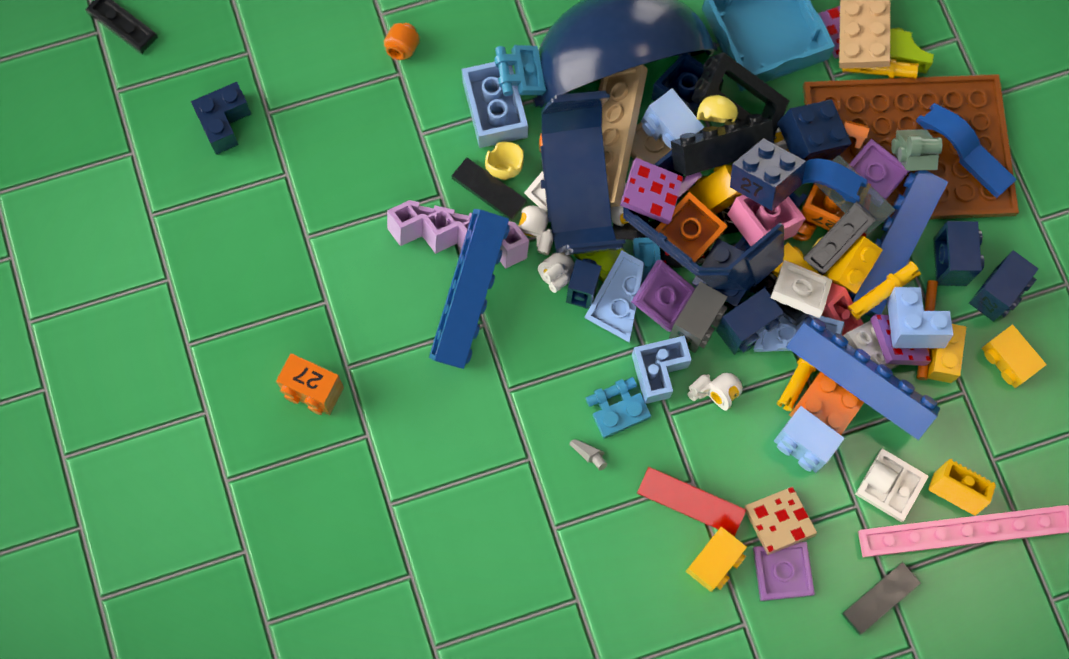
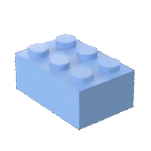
M495 62L462 69L463 85L479 148L496 145L498 142H510L528 138V124L518 86H512V95H503V89L499 86L498 81L500 77L499 68L496 67ZM509 66L510 74H514L513 67Z

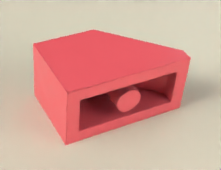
M832 282L821 316L843 321L845 324L842 331L843 336L847 332L863 325L861 318L855 319L850 313L851 310L848 309V306L853 304L847 289Z

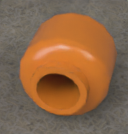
M409 23L394 24L384 39L386 52L396 60L408 59L416 50L420 37L413 25Z

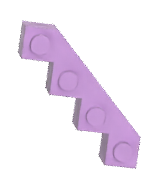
M409 200L387 210V229L400 246L422 236L436 254L455 244H458L462 249L472 213L469 216L455 213L454 209L439 206L429 208L420 206V202ZM508 221V225H510L509 234L505 240L503 239L500 248L502 250L500 262L505 269L527 259L529 239L515 222Z

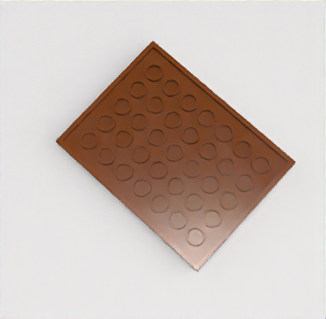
M999 74L917 77V79L890 78L804 82L803 84L805 105L833 100L842 122L845 119L867 125L870 128L868 136L865 138L860 149L854 147L856 138L851 136L849 138L852 144L837 158L828 159L830 161L847 167L870 139L896 157L891 149L892 139H896V130H925L916 119L920 115L924 117L931 111L929 109L931 105L936 103L964 119L975 131L980 144L1013 175ZM927 129L933 138L940 137L942 139V152L939 154L938 169L927 171L948 181L929 220L1016 216L1019 213L1015 182L998 198H995L960 164L959 155L952 143L939 132ZM918 170L910 171L879 208L870 202L869 212L876 217L874 222H883L888 216L892 217L896 210L892 208L899 194H904L907 188L904 186L908 175Z

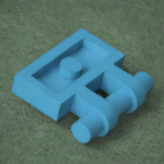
M514 45L511 49L512 54H506L504 46H499L495 49V65L499 68L500 73L498 81L499 86L503 89L504 96L513 94L512 86H518L519 95H543L546 88L538 46ZM509 66H514L515 74H510Z
M633 377L625 381L623 379L615 382V385L604 390L602 388L595 390L594 394L585 398L589 407L598 403L601 408L600 411L593 413L592 416L603 439L651 418L641 393L631 397L628 390L637 387ZM619 394L622 401L609 406L607 399Z

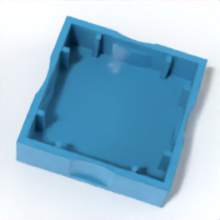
M704 0L702 10L722 53H726L764 82L826 61L830 58L835 47L821 17L815 11L810 0ZM737 83L740 91L746 90Z

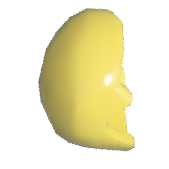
M714 95L706 97L701 102L696 119L725 123L728 119H732V122H735L738 109L728 98Z
M498 142L492 152H487L485 167L493 177L502 180L513 178L522 170L524 151L519 145L512 142Z

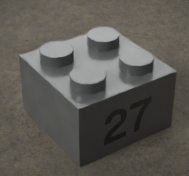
M700 281L674 323L669 338L685 336L688 349L694 353L697 352L699 347L704 349L715 330L712 325L717 328L728 308L724 305L727 296Z

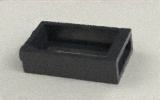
M723 52L709 57L703 65L704 71L701 78L694 86L695 91L691 100L700 106L706 97L720 95L728 98L719 90V85L725 74L765 103L761 115L772 120L773 136L775 137L779 127L777 122L783 117L789 100ZM732 101L738 109L736 120L746 119V116L750 115V113Z

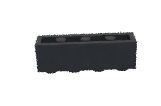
M750 114L744 120H735V122L730 120L720 127L711 126L703 128L702 132L696 134L685 133L680 135L679 139L671 141L674 170L689 176L737 161L763 138L774 144L772 120L762 117L761 114Z

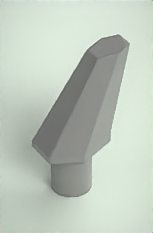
M575 439L570 442V445L587 462L594 463L598 470H603L607 467V463L603 459V451Z

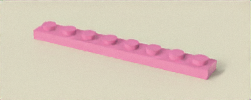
M1069 505L859 530L858 535L862 557L1069 533Z

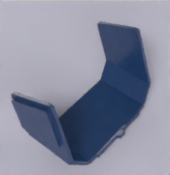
M606 91L555 95L542 109L543 146H540L544 180H540L541 189H545L548 222H551L557 253L575 255L618 250L623 248V244L626 243L625 239L616 240L612 227L602 135V105L610 99V94H607Z
M672 150L654 164L683 176L684 179L683 174L674 170ZM623 207V218L715 290L749 289L753 284L761 282L783 262L784 225L782 223H778L728 267L701 268L688 255L667 240L664 234L658 233L649 225L648 216Z

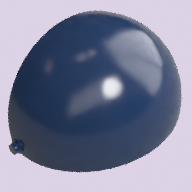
M582 0L557 19L546 33L538 51L546 91L543 95L534 97L533 103L535 107L540 106V108H543L555 95L566 94L607 76L660 59L705 50L707 56H710L717 51V45L715 42H712L708 30L697 14L680 0Z

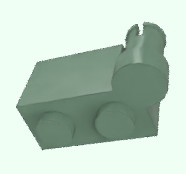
M896 130V139H892L891 149L892 153L907 171L937 170L939 154L942 152V139L940 137L933 138L927 130Z

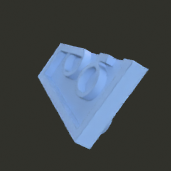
M621 251L584 317L630 343L636 306L631 301L640 288L644 262Z
M782 315L779 319L780 324L770 332H767L765 329L758 334L760 338L755 343L754 352L791 351L786 346L806 318L795 326ZM808 315V316L811 317L812 319H813V318H817V317H815V316H813V315ZM824 316L817 318L833 334L838 333L842 335L845 325L843 321Z

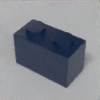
M576 259L568 286L566 303L587 309L590 308L601 272V266L597 265V262L591 259Z

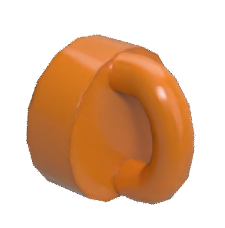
M804 220L798 230L799 233L804 235L796 233L792 238L798 241H807L811 238L817 226Z

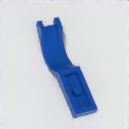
M934 103L929 108L931 111L924 117L920 115L916 119L925 130L931 129L945 136L956 149L960 164L995 198H998L1017 180L980 144L975 131L959 115Z
M811 159L806 161L802 184L817 183L825 185L838 192L845 201L852 203L858 201L860 203V196L857 193L860 186H867L868 180L836 162L825 159Z

